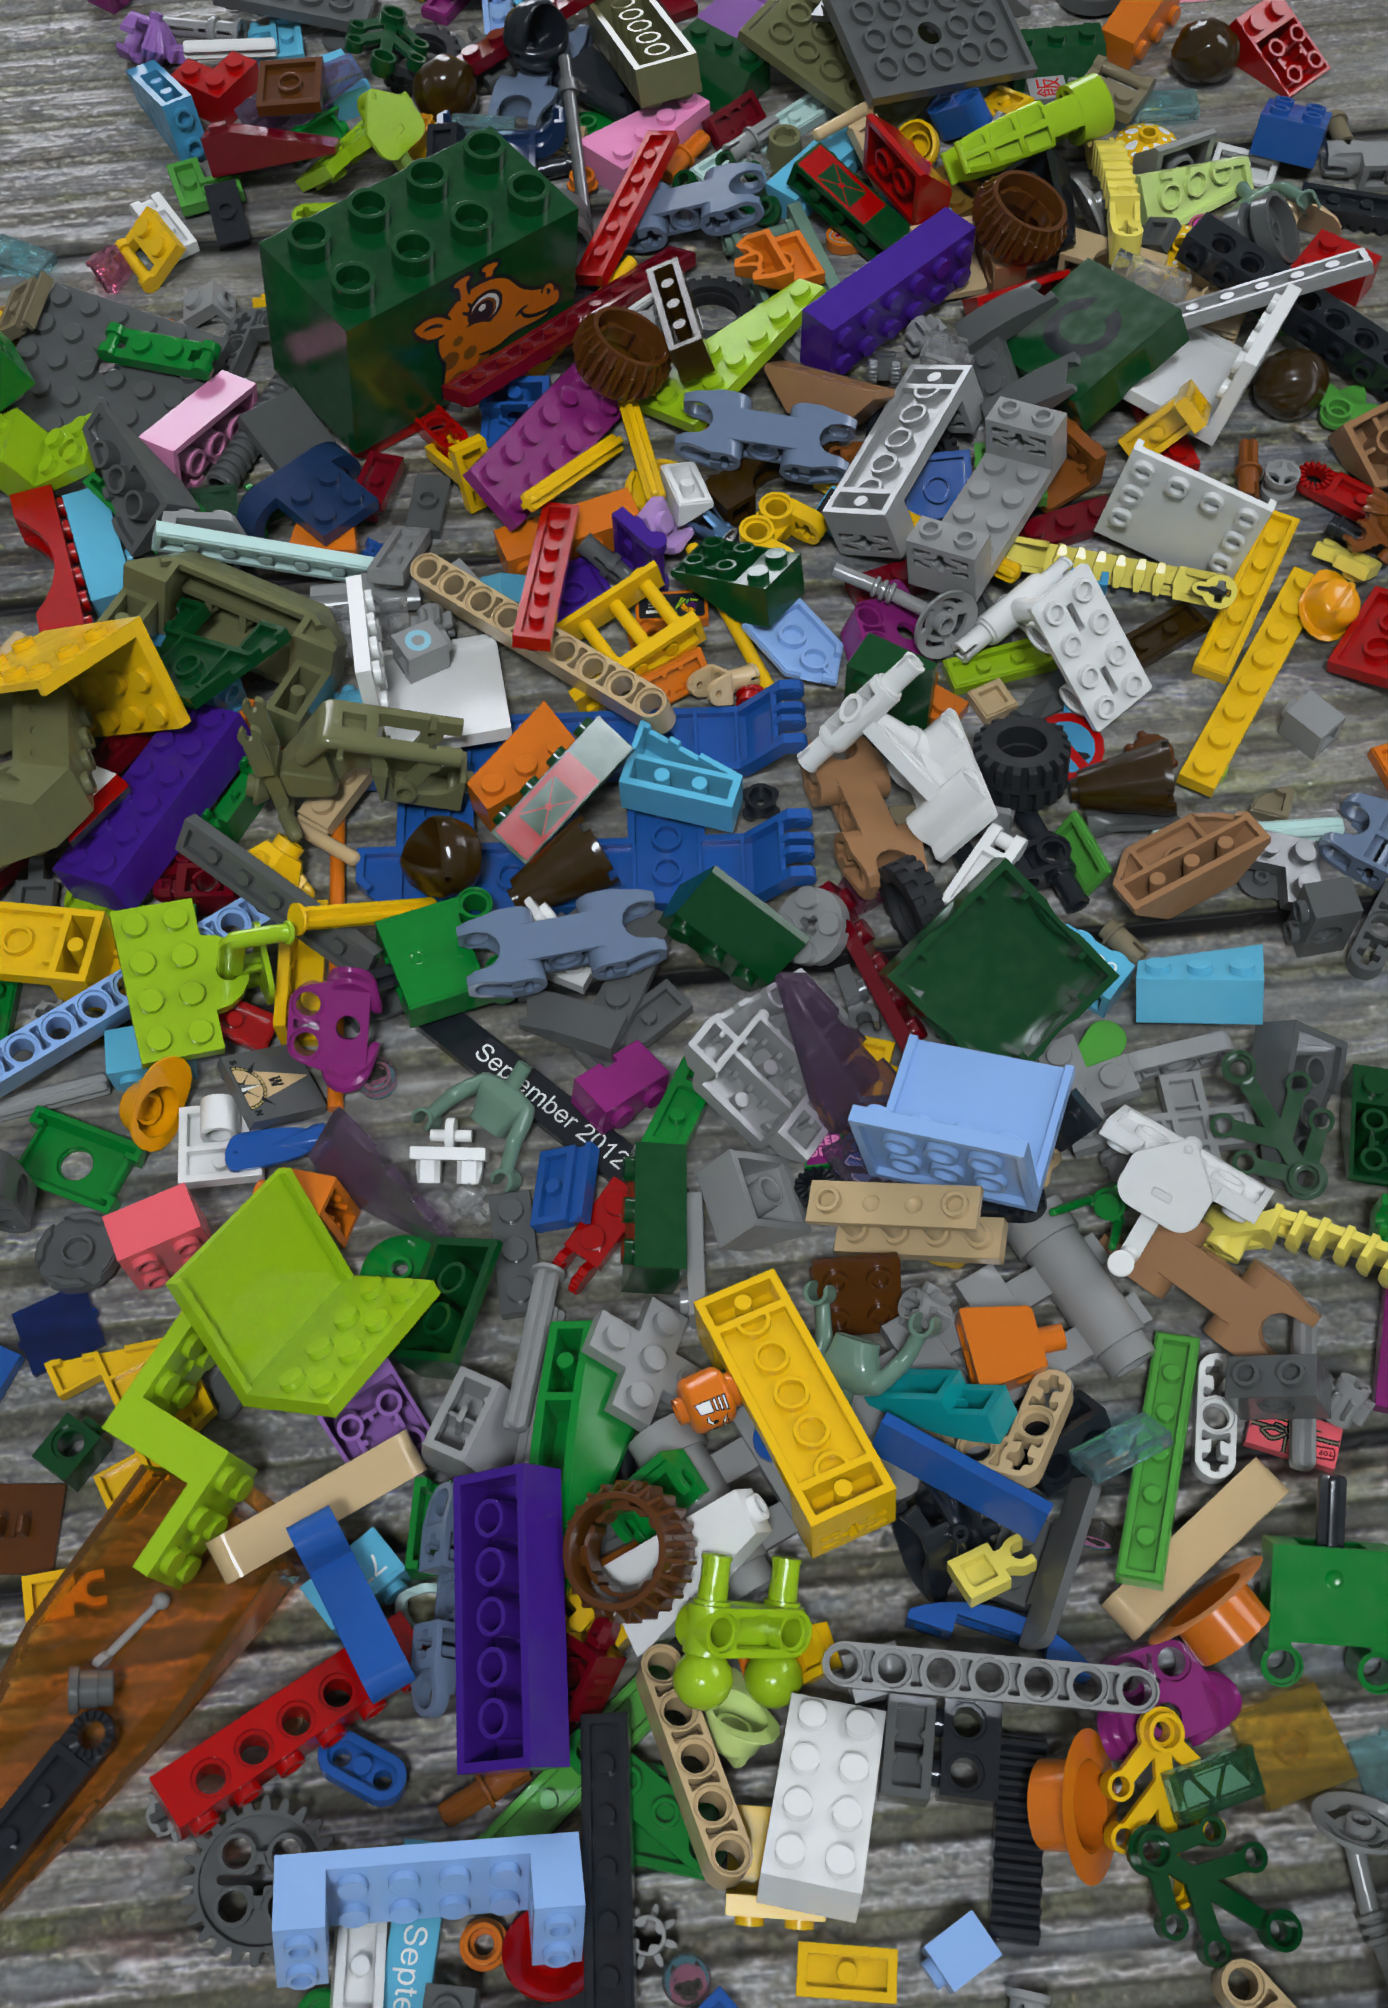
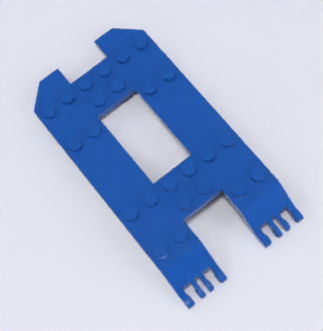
M798 679L778 680L738 706L673 708L676 715L675 724L668 732L661 735L668 739L673 736L681 741L683 747L695 754L700 755L703 753L743 775V777H749L786 754L799 753L808 746L807 736L798 732L807 726L806 717L804 716L806 714L805 704L801 701L781 702L783 700L801 699L804 696V683ZM653 709L649 714H653L659 709ZM614 711L555 713L575 739L577 738L573 735V732L587 717L594 721L598 715L630 745H632L638 729L637 725ZM531 714L509 715L512 734ZM787 731H795L796 733H784V732H787ZM506 740L459 748L463 749V752H467V771H473L474 775ZM626 760L606 782H619ZM372 781L366 791H377L374 781ZM463 794L460 811L398 803L396 846L357 848V852L361 855L360 861L356 864V884L358 889L371 901L429 897L412 887L401 870L399 859L405 843L421 823L435 815L456 818L468 823L475 831L476 813L472 809L469 794ZM787 808L745 833L705 835V826L627 809L628 838L597 839L613 866V870L608 872L609 877L613 878L618 875L622 882L609 889L653 891L655 898L654 907L659 911L665 910L680 884L715 865L763 902L776 897L794 886H810L817 881L816 868L811 865L789 866L786 868V866L793 862L807 863L815 858V848L813 847L814 835L811 832H787L790 829H807L812 826L813 815L812 811L808 808ZM501 842L480 843L482 850L481 872L473 887L483 888L491 895L493 910L515 907L507 893V890L513 887L509 879L525 864ZM432 897V898L436 899V901H437V903H438V902H441V901H444V900H447V899H451V898H454V897H448V898H443V899L436 898V897ZM578 899L550 908L556 915L560 912L568 915L576 909L575 903ZM479 910L468 911L469 914L473 915L482 913Z

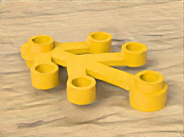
M1155 1706L1152 1710L1140 1715L1136 1725L1138 1743L1118 1770L1109 1769L1104 1772L1100 1779V1789L1106 1798L1117 1802H1125L1133 1795L1135 1780L1152 1761V1781L1122 1821H1112L1105 1827L1103 1838L1106 1846L1120 1854H1126V1841L1131 1831L1140 1825H1146L1154 1814L1156 1815V1826L1161 1827L1167 1834L1178 1830L1176 1810L1182 1786L1174 1779L1172 1758L1188 1772V1780L1203 1794L1211 1795L1189 1774L1211 1766V1764L1205 1763L1184 1742V1726L1179 1716L1167 1707ZM1159 1722L1162 1726V1735L1156 1740L1154 1738V1728ZM1220 1770L1218 1772L1214 1794H1216L1220 1790L1222 1781V1774ZM1116 1777H1120L1122 1788L1119 1793L1114 1794L1112 1783ZM1199 1803L1178 1810L1191 1825L1197 1817L1211 1815ZM1207 1823L1204 1825V1828H1203L1204 1835H1205V1827H1206ZM1120 1829H1124L1126 1839L1122 1845L1118 1846L1116 1834ZM1214 1832L1210 1838H1207L1209 1841L1213 1838ZM1173 1878V1893L1178 1910H1185L1190 1907L1184 1885Z

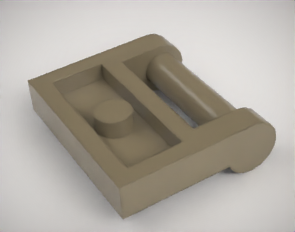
M1100 54L1097 55L1092 67L1085 74L1095 73L1103 79L1112 97L1115 119L1127 125L1149 98L1156 84L1155 78L1148 75L1144 78L1108 62V58ZM1102 75H1105V76H1107V77H1109V78H1111V79H1114V80H1116V81H1118V82H1120V83H1123V84H1125V85H1127V86H1129V87H1125V86H1123V85H1120V84H1118V83H1116V82H1114V81H1111V80H1109V79L1103 77Z

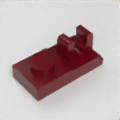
M374 451L369 452L356 482L378 498L379 510L363 521L377 523V512L384 513L405 469L404 457Z

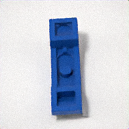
M938 1602L909 1608L904 1627L949 1641L954 1624L1018 1644L1027 1618L989 1605L979 1604L970 1608L967 1602ZM1057 1634L1048 1647L1037 1650L1043 1652L1042 1659L1089 1663L1073 1646ZM1081 1672L1076 1676L1074 1682L1085 1685L1091 1676Z

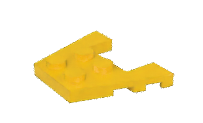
M162 1338L124 1345V1349L99 1353L98 1351L84 1353L80 1358L62 1361L60 1358L44 1363V1366L57 1396L63 1402L104 1381L116 1407ZM202 1377L195 1386L196 1391L190 1403L185 1408L180 1409L175 1418L197 1432H200L218 1414ZM135 1450L133 1455L94 1475V1481L107 1511L112 1515L120 1512L163 1467Z

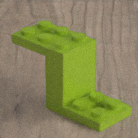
M183 1311L177 1316L101 1427L187 1483L132 1566L145 1576L178 1590L181 1589L183 1584L190 1582L195 1577L201 1566L202 1561L200 1558L207 1549L205 1543L224 1533L228 1524L227 1517L236 1503L242 1502L249 1495L254 1485L253 1478L258 1471L175 1418L178 1411L185 1408L192 1400L196 1391L195 1386L205 1371L210 1370L216 1364Z

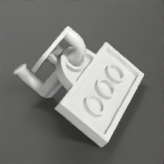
M1126 1104L1107 1118L1099 1134L1108 1139L1107 1144L1114 1150L1125 1155L1133 1153L1119 1177L1117 1187L1121 1199L1128 1206L1141 1213L1121 1249L1113 1252L1108 1258V1269L1115 1276L1125 1277L1133 1271L1134 1264L1140 1258L1159 1224L1176 1233L1189 1232L1198 1226L1209 1206L1214 1201L1223 1206L1221 1210L1231 1219L1241 1223H1245L1247 1220L1255 1224L1275 1192L1203 1150V1144L1198 1137L1189 1136L1184 1139Z

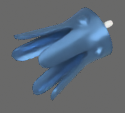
M714 506L711 509L716 515L710 510L701 514L705 518L703 522L707 528L693 521L685 524L686 526H692L694 535L702 539L717 536L723 540L734 541L737 535V528L733 527L729 522H725Z

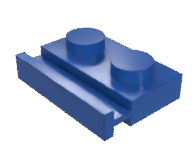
M586 1142L585 1146L582 1147L574 1144L540 1152L530 1227L536 1232L544 1233L570 1228L579 1222H583L585 1225L591 1224L600 1148L593 1142Z

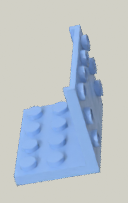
M909 1034L887 1106L870 1104L864 1107L853 1104L848 1122L870 1176L910 1184L982 1186L984 1189V1201L1037 1212L1075 1078V1067L1066 1064L1064 1068L920 1040L918 1035Z

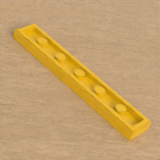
M1276 510L1273 511L1233 578L1237 586L1236 599L1230 606L1218 610L1196 657L1191 673L1224 685L1227 684L1298 528L1299 518ZM1228 589V591H1227V593H1226V596H1229V594H1230V590H1229V589Z

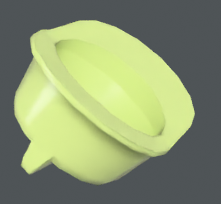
M732 1667L734 1683L728 1698L719 1707L703 1711V1716L717 1753L723 1755L733 1768L737 1769L743 1767L747 1760L754 1756L762 1745L774 1743L780 1735V1726L768 1708L761 1707L751 1699L745 1688L742 1673Z

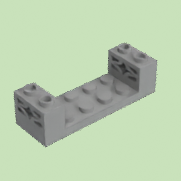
M910 364L895 389L894 397L886 404L822 511L840 554L903 558L906 553V539L914 528L904 501L945 430L950 433H974L984 417L980 404L985 400L973 365Z
M999 397L985 418L986 453L942 521L921 516L906 539L909 584L939 593L950 590H963L969 593L976 602L978 601L1066 459L1067 413L1015 399Z

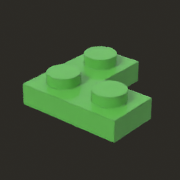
M197 157L166 165L184 217L210 211L204 185L235 179L241 202L246 201L237 173L215 178L212 176L204 178Z

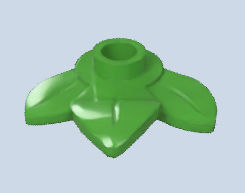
M1329 382L1328 390L1319 405V420L1325 427L1337 430L1348 421L1379 405L1366 403V391L1362 384L1338 390Z

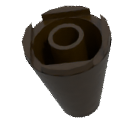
M1168 739L1155 741L1077 770V778L1070 779L1072 802L1080 801L1081 809L1166 817L1177 816V804L1174 801L1173 794L1175 783Z
M582 814L574 818L509 879L513 887L508 889L507 893L515 906L527 907L524 900L530 896L539 906L546 902L549 907H553L578 899L587 893L606 890L622 883L618 875L613 878L609 877L608 872L613 870V866L591 829L583 832L579 826L585 822Z

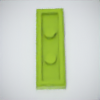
M1026 638L983 649L973 656L968 663L962 662L957 656L942 660L941 668L952 693L958 696L966 694L968 691L997 678H1000L1003 683H1008L1057 670L1058 666L1051 654L1041 652Z

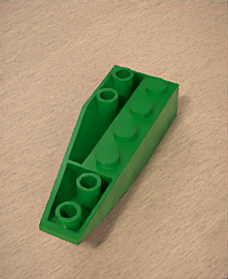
M593 1320L551 1321L536 1403L529 1464L561 1469L563 1538L568 1527L567 1521H570L575 1514L576 1505H583L585 1503L586 1494L589 1492L598 1493L602 1484H614L629 1447L628 1445L635 1432L634 1428L604 1411L617 1373L581 1352ZM564 1577L565 1596H568L572 1586L568 1578Z

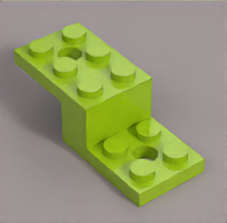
M17 407L4 414H0V490L9 496L51 484L55 491L91 474L93 471L95 472L96 468L93 465L82 430L92 412L85 416H78L73 422L60 428H54L49 433Z

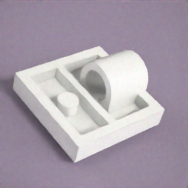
M207 1095L200 1100L199 1106L179 1107L178 1185L185 1183L188 1189L255 1183L261 1179L265 1180V1168L233 1173L226 1167L225 1152L230 1139L239 1133L250 1131L231 1095Z

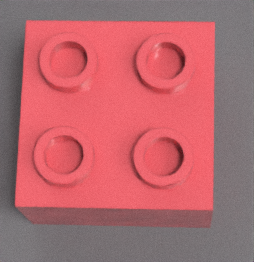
M185 1183L102 1216L118 1263L140 1291L144 1289H157L164 1286L212 1236L204 1213Z

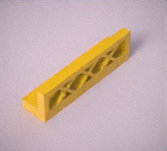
M328 899L316 900L321 905H329ZM295 937L293 944L287 945L282 942L279 943L273 1027L281 1045L287 1044L288 1011L291 995L301 984L307 981L316 980L322 982L327 979L328 960L297 937ZM312 992L302 993L301 1002L305 1008L312 1011L320 1009V999L316 994ZM308 1032L299 1034V1043L302 1047L318 1046V1040L313 1034Z

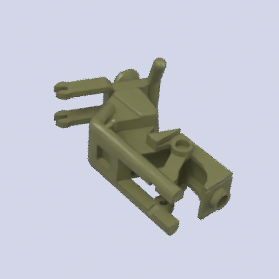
M255 695V707L251 706V702L247 697L242 702V712L246 715L251 726V736H248L245 728L241 726L238 730L237 739L242 744L254 774L248 773L245 797H252V805L254 806L272 798L278 812V819L287 838L291 842H298L302 838V831L294 816L296 797L335 796L338 793L340 779L347 772L358 767L372 769V778L382 803L383 801L460 811L463 794H469L467 782L473 776V771H467V752H463V749L437 745L436 749H432L435 744L442 741L443 735L462 737L463 718L328 699L318 706L295 737L281 752L280 741L266 709L265 700ZM384 726L420 731V735L413 742L391 739L390 735H386Z

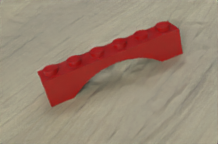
M51 484L9 495L14 519L25 544L39 550L54 563L52 586L45 601L35 613L39 632L95 623L92 615L86 614L92 612V607L86 590L81 591V588L87 586L80 566L75 567V565L80 564L74 542L69 543L74 541L69 520H64L68 516L63 498H56Z

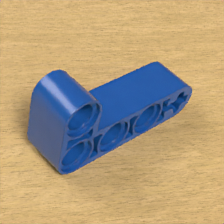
M992 85L973 87L935 96L928 107L927 113L943 141L966 136L992 121L993 116L984 100Z
M327 1505L286 1527L288 1535L314 1583L372 1704L374 1705L417 1680L330 1506Z

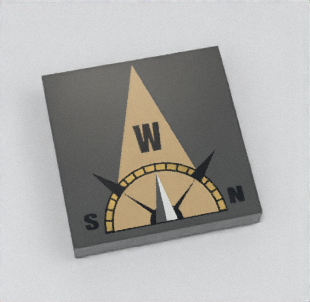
M287 1044L219 1058L217 1068L250 1131L323 1115L327 1108L306 1065L291 1057L287 1050Z

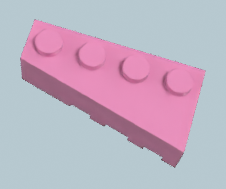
M697 93L686 100L673 99L666 101L657 108H643L581 138L585 166L594 170L599 185L615 194L647 130H676L680 140L679 144H683L699 129L704 130L706 133L701 122L710 116V101Z
M221 370L149 429L144 431L139 438L184 483L188 490L191 487L198 489L205 480L204 475H202L204 470L210 463H217V459L222 455L227 442L231 441L233 435L237 433L239 428L237 423L238 416L252 409L253 405L258 401L257 383Z

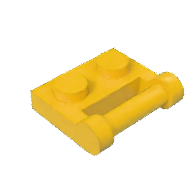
M148 206L137 218L126 237L117 240L113 246L114 253L120 260L128 264L138 277L140 287L149 294L156 292L186 251L184 245L158 212ZM139 247L154 264L150 271L136 255Z

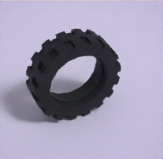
M416 24V27L412 28L407 26L418 37L429 43L428 53L436 55L449 54L455 57L461 54L457 38L454 35L451 36L450 31L443 28L440 30L438 26L431 24L430 27L424 26V24ZM396 34V35L399 36L405 43H407V44L410 46V43H409L407 40H405V39H404L402 36H400L399 34ZM393 47L392 53L397 57L395 71L393 74H390L389 78L383 79L384 84L387 88L391 87V91L395 94L406 91L411 98V85L416 73L398 65L406 57Z
M711 275L702 276V279L699 280L695 278L687 280L696 308L705 305L722 306L737 316L735 320L754 308L753 298L750 299V292L746 288L742 289L740 283L735 280L730 282L727 281L726 277L718 276L716 279L711 278ZM703 329L705 338L708 339L721 329Z
M909 854L878 869L881 885L879 892L880 896L884 899L883 906L886 913H889L890 923L893 929L897 930L898 938L903 946L907 945L946 906L942 900L944 896L940 888L935 886V879L930 871H926L925 865L921 860L917 861L916 856Z

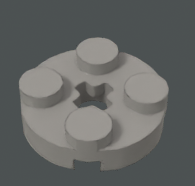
M806 885L790 895L781 906L778 913L810 937L807 944L790 962L806 967L814 965L824 966L831 963L841 954L849 937V933H846L845 930L847 926L846 919L850 921L846 904L839 896L828 890ZM817 918L818 921L814 925L817 930L814 935L807 933L808 923L810 920Z

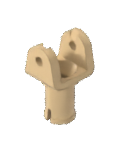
M748 663L745 666L731 670L724 669L715 664H708L689 676L687 690L696 697H708L706 698L708 702L716 706L734 705V692L743 686L759 685V678L753 680L751 678L760 676V672L753 663Z

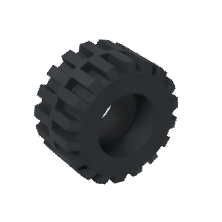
M1010 715L1004 719L997 718L991 720V724H984L980 728V732L975 734L972 751L995 806L1018 810V812H1027L1029 809L1037 811L1043 809L1044 805L1051 806L1056 803V798H1062L1068 784L1071 742L1068 741V735L1065 731H1059L1060 727L1058 725L1047 723L1046 719L1040 717L1032 718L1031 715L1020 717Z

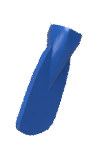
M322 1122L306 1129L282 1127L239 1133L233 1136L227 1145L225 1152L226 1167L230 1172L239 1173L284 1164L300 1159L309 1153H329L330 1147L326 1125Z

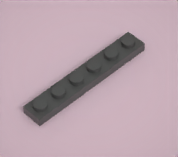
M193 814L184 820L175 850L277 924H283L287 920L288 909L292 903H301L304 907L321 905L197 814ZM353 927L307 930L303 935L295 936L337 967L374 969L383 951L380 946Z

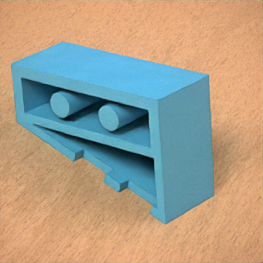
M641 719L631 745L635 751L626 759L619 779L621 807L733 833L743 803V775L703 753L700 755L695 754L683 747L680 740L673 736L668 739L652 730L651 724Z
M1263 944L1138 960L1136 974V1022L1263 1025Z

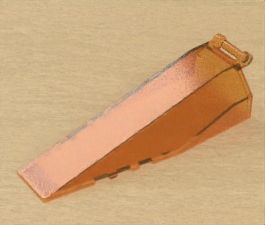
M143 1464L138 1467L27 1621L0 1673V1810L55 1741L61 1738L70 1724L73 1723V1719L81 1715L82 1712L89 1710L103 1711L116 1721L119 1728V1740L113 1752L0 1893V1914L169 1740L270 1620L300 1577L286 1552L226 1585L208 1549L200 1558L202 1561L201 1566L195 1577L190 1582L183 1584L180 1590L151 1579L133 1568L132 1566L187 1485L186 1482L164 1468ZM253 1486L249 1495L243 1500L258 1513L275 1504L273 1500L255 1486ZM232 1510L227 1517L228 1524L224 1532L244 1522L245 1519ZM158 1592L169 1594L171 1601L168 1608L158 1610L112 1657L110 1664L103 1669H114L115 1672L114 1706L80 1709V1714L69 1715L68 1677L70 1666L80 1665L81 1670L95 1669L92 1666L94 1658L102 1651H106L152 1604L154 1595ZM100 1722L88 1725L83 1731L81 1741L85 1749H94V1747H98L103 1742L105 1729L104 1725Z

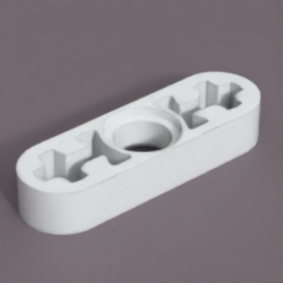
M1212 1353L1202 1359L1197 1367L1194 1385L1191 1468L1194 1475L1207 1484H1219L1225 1481L1234 1470L1236 1464L1237 1414L1224 1398L1226 1378L1219 1385L1218 1396H1210L1214 1390L1213 1376L1206 1375L1213 1366L1219 1367L1220 1374L1226 1376L1227 1355L1221 1353ZM1209 1407H1216L1222 1410L1227 1418L1226 1427L1222 1429L1209 1427L1204 1422L1203 1410ZM1220 1440L1216 1446V1459L1224 1462V1464L1220 1465L1217 1471L1214 1472L1210 1470V1464L1202 1461V1459L1206 1458L1210 1453L1211 1441Z

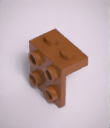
M1067 417V456L1047 488V506L1039 507L1045 513L1057 510L1099 484L1102 479L1107 452L1069 417Z

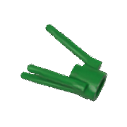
M1109 1182L1103 1185L1096 1193H1087L1084 1197L1051 1208L1049 1215L1054 1217L1087 1205L1092 1206L1097 1216L1112 1222L1108 1249L1115 1251L1119 1243L1122 1227L1126 1223L1123 1214L1130 1206L1121 1199L1118 1193V1183Z

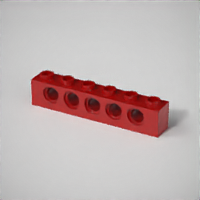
M399 1611L388 1618L387 1622L409 1665H411L413 1629L402 1612ZM343 1648L149 1778L151 1790L181 1840H184L191 1834L195 1838L200 1837L220 1822L221 1818L219 1815L235 1804L238 1808H241L255 1800L264 1791L262 1785L278 1774L281 1778H286L296 1772L306 1762L304 1756L319 1746L325 1750L338 1743L347 1734L345 1728L362 1718L366 1722L380 1714L388 1705L386 1700L402 1690L404 1694L410 1693L411 1683L373 1705L346 1649ZM335 1690L344 1691L351 1698L342 1707H332L324 1699L330 1692ZM292 1718L305 1719L310 1725L305 1733L298 1736L290 1735L283 1729L285 1723ZM251 1746H261L268 1752L267 1757L261 1763L255 1765L245 1763L241 1759V1755ZM217 1774L225 1779L222 1789L214 1794H206L198 1789L200 1781L208 1775Z

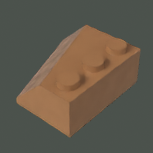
M1387 401L1348 421L1327 437L1343 468L1372 488L1376 486L1379 489L1388 487Z

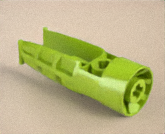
M1091 73L1059 86L1056 91V99L1053 102L1045 105L1040 100L1032 102L971 132L961 140L954 142V146L940 154L951 186L959 182L971 181L1003 171L1021 159L1055 147L1057 142L1066 138L1073 145L1080 146L1111 133L1115 123V110L1111 94L1103 79L1099 75Z

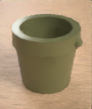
M788 124L777 125L769 132L767 152L762 156V161H764L765 173L770 178L802 151L801 133L795 126Z

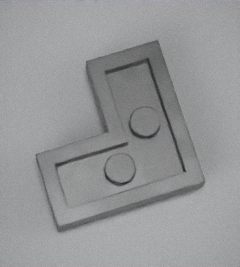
M1265 830L1271 836V843L1249 869L1278 875L1280 909L1291 911L1293 902L1296 901L1303 884L1321 881L1318 841Z

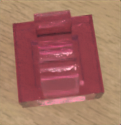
M106 244L102 251L93 253L86 262V266L91 268L96 276V281L102 285L106 293H117L133 272L115 244Z

